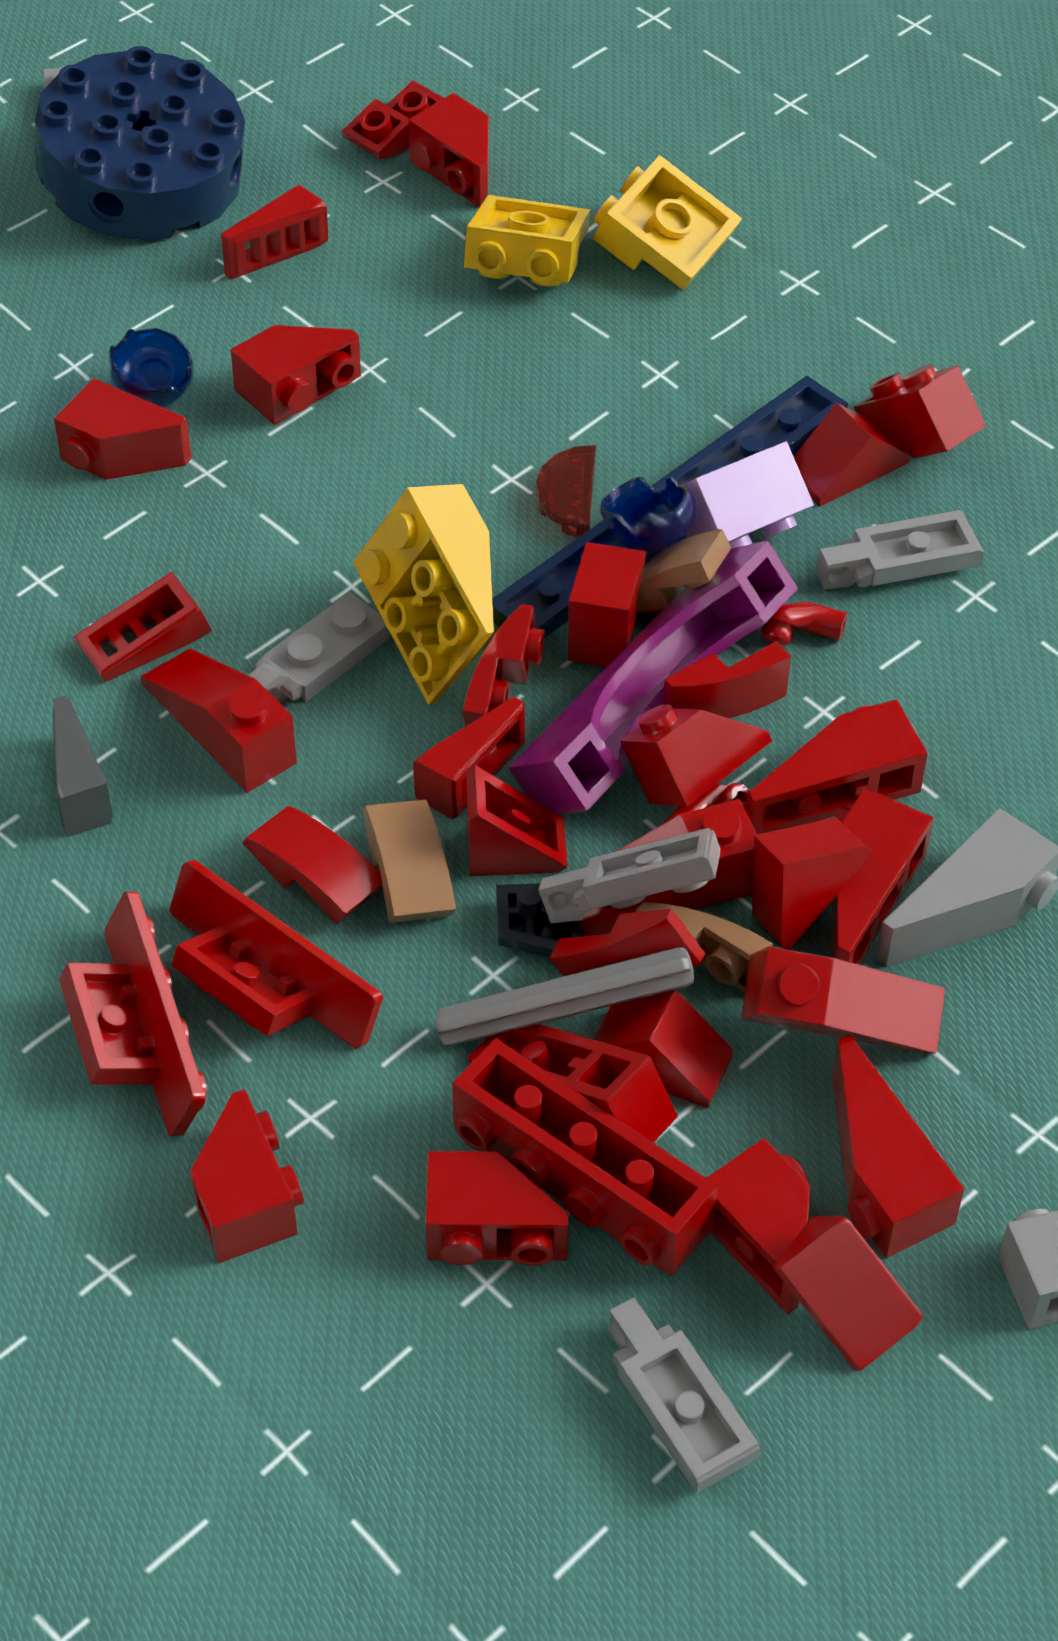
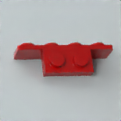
M191 860L182 864L169 911L174 918L194 931L198 936L177 945L172 967L193 981L200 990L212 995L242 1017L249 1026L258 1029L266 1036L311 1016L355 1049L368 1043L383 1001V995L379 990L198 861Z
M125 891L104 930L114 964L67 962L59 982L90 1085H153L168 1135L184 1136L196 1114L205 1104L207 1093L206 1081L203 1074L197 1070L188 1043V1027L185 1020L179 1016L171 992L170 972L162 965L154 940L155 930L153 921L149 916H146L139 893Z

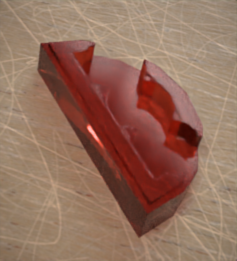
M596 445L575 446L555 454L542 466L536 481V499L540 514L544 517L547 515L550 520L561 525L562 533L568 536L580 537L590 530Z

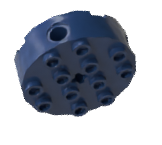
M135 46L127 51L93 55L74 65L63 67L59 74L41 92L35 118L36 171L41 184H44L45 188L55 196V205L71 220L108 236L146 241L168 238L172 235V229L188 227L194 223L201 228L219 219L237 197L242 172L245 118L234 93L198 61L183 60L174 55L155 53L152 49L144 46Z

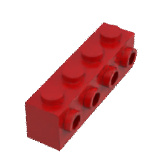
M495 1038L452 1082L453 1127L467 1145L477 1151L499 1152L535 1185L543 1188L563 1202L568 1212L577 1221L588 1227L598 1226L620 1241L626 1253L640 1264L646 1266L653 1264L672 1277L713 1230L718 1185L499 1039Z

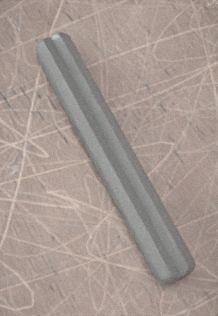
M678 947L440 1008L436 1012V1028L442 1043L446 1046H453L687 987L694 982V970L686 949Z

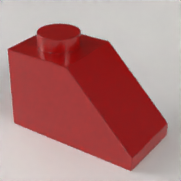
M95 378L54 418L61 460L76 469L86 470L106 480L186 466L192 459L186 417Z
M661 705L644 713L638 719L639 726L619 740L649 803L680 807L691 805L772 742L768 730L703 710L673 709L671 705Z
M763 1138L707 1177V1179L718 1185L714 1226L710 1233L789 1315L799 1307L800 1302L773 1268L808 1222L810 1184L804 1170L795 1159L787 1154L780 1155Z

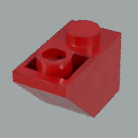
M452 93L410 118V161L419 169L428 172L450 187L453 192L462 195L480 208L488 196L489 115L457 94Z
M273 325L230 349L234 390L273 425L280 423L295 413L305 410L311 404L361 377L359 335L352 329Z
M928 364L908 373L903 378H901L900 373L891 374L869 387L872 395L854 406L856 413L876 422L913 459L947 452L986 427L958 365L935 371L933 365Z
M245 1089L232 1093L190 1170L195 1206L219 1263L298 1235L295 1207L304 1204L301 1187L292 1166L289 1164L280 1168L273 1151L280 1149L270 1115L266 1110L259 1113L255 1112Z
M428 1151L426 1197L427 1260H444L454 1265H470L479 1260H514L526 1266L543 1265L549 1261H567L568 1213L499 1152Z

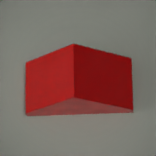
M836 403L794 455V459L811 499L821 507L908 464L910 455L876 422Z
M586 542L569 598L567 661L608 667L632 642L646 558L645 551Z
M476 765L466 771L467 837L470 876L559 873L568 867L564 817L559 814L556 815L554 811Z
M836 817L754 835L752 915L784 948L790 950L874 852Z
M676 989L610 1006L593 1039L649 1055L667 1093L709 1108L733 1058L734 1052L733 1048Z

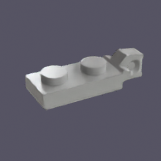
M961 510L855 529L854 537L842 541L841 545L819 550L816 574L823 589L848 588L855 582L859 587L876 586L981 566L984 551L964 513Z
M348 592L265 653L255 664L256 669L248 676L255 678L279 703L288 697L291 700L301 698L307 702L390 640L389 637L392 635L387 629L382 616L351 592Z
M707 828L590 858L588 867L542 878L539 893L551 923L582 920L586 912H589L591 909L607 905L617 909L627 908L641 902L647 895L671 889L676 893H687L699 889L709 880L715 879L721 849L714 830Z
M634 1297L609 1311L611 1321L610 1325H608V1331L620 1349L612 1354V1360L619 1371L618 1376L696 1494L756 1461L759 1458L761 1449L759 1443L682 1330L675 1333L668 1324L656 1330Z

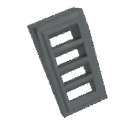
M62 696L53 699L54 709L52 711L56 799L65 834L73 836L112 823L113 813L107 783L70 699Z

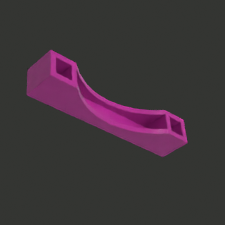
M768 540L732 548L711 581L697 588H684L508 767L528 797L554 811L556 815L587 811L623 774L627 755L619 740L639 726L638 719L644 713L663 704L665 678L711 653H714L716 656L738 640L765 624L798 588Z

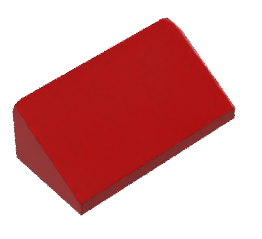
M844 1216L811 1217L773 1268L853 1370H863L911 1332L923 1318L917 1306L850 1220Z

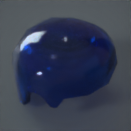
M158 328L137 331L129 329L116 346H110L109 368L111 382L114 387L163 408L179 400L192 382L194 367L191 353L175 334Z
M636 477L615 487L601 501L600 513L611 535L620 546L627 549L645 551L646 553H654L671 547L688 533L695 520L696 505L691 489L678 485L672 477L666 479V486L663 489L653 488L644 478Z

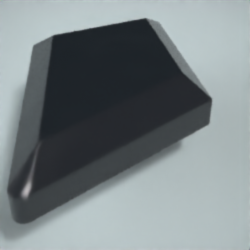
M541 883L496 885L499 946L550 957L559 939L583 937L586 935L579 921L550 922L539 893Z

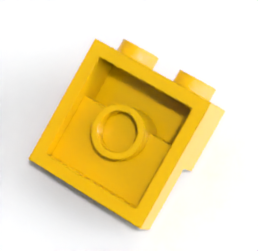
M659 155L645 171L639 166L633 170L619 191L623 194L619 200L611 195L605 201L593 219L599 225V228L592 239L632 270H635L643 260L684 291L733 234L742 218Z
M488 195L467 225L464 268L477 269L480 275L494 279L506 278L510 274L530 277L532 283L541 286H557L562 282L568 283L578 266L579 246L589 230L591 209Z

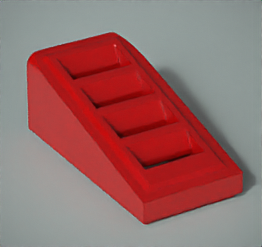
M297 185L221 233L224 274L230 279H235L313 250L328 241V218L325 202L301 185ZM249 241L250 248L245 250V242Z
M171 571L73 636V638L103 681L106 682L189 645L211 632L212 629L199 606ZM176 611V613L170 616L169 618L165 616L169 613ZM155 621L157 625L147 631L144 624ZM132 630L137 639L128 644L122 634ZM108 640H111L118 650L110 657L106 655L99 645Z
M512 697L419 756L413 762L416 798L418 800L426 799L429 807L451 819L458 817L467 807L466 771L476 765L495 776L525 744L524 701Z

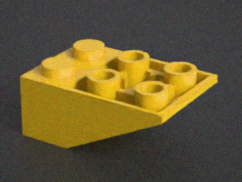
M463 484L407 487L353 561L361 580L364 582L428 705L438 702L494 633L489 530Z

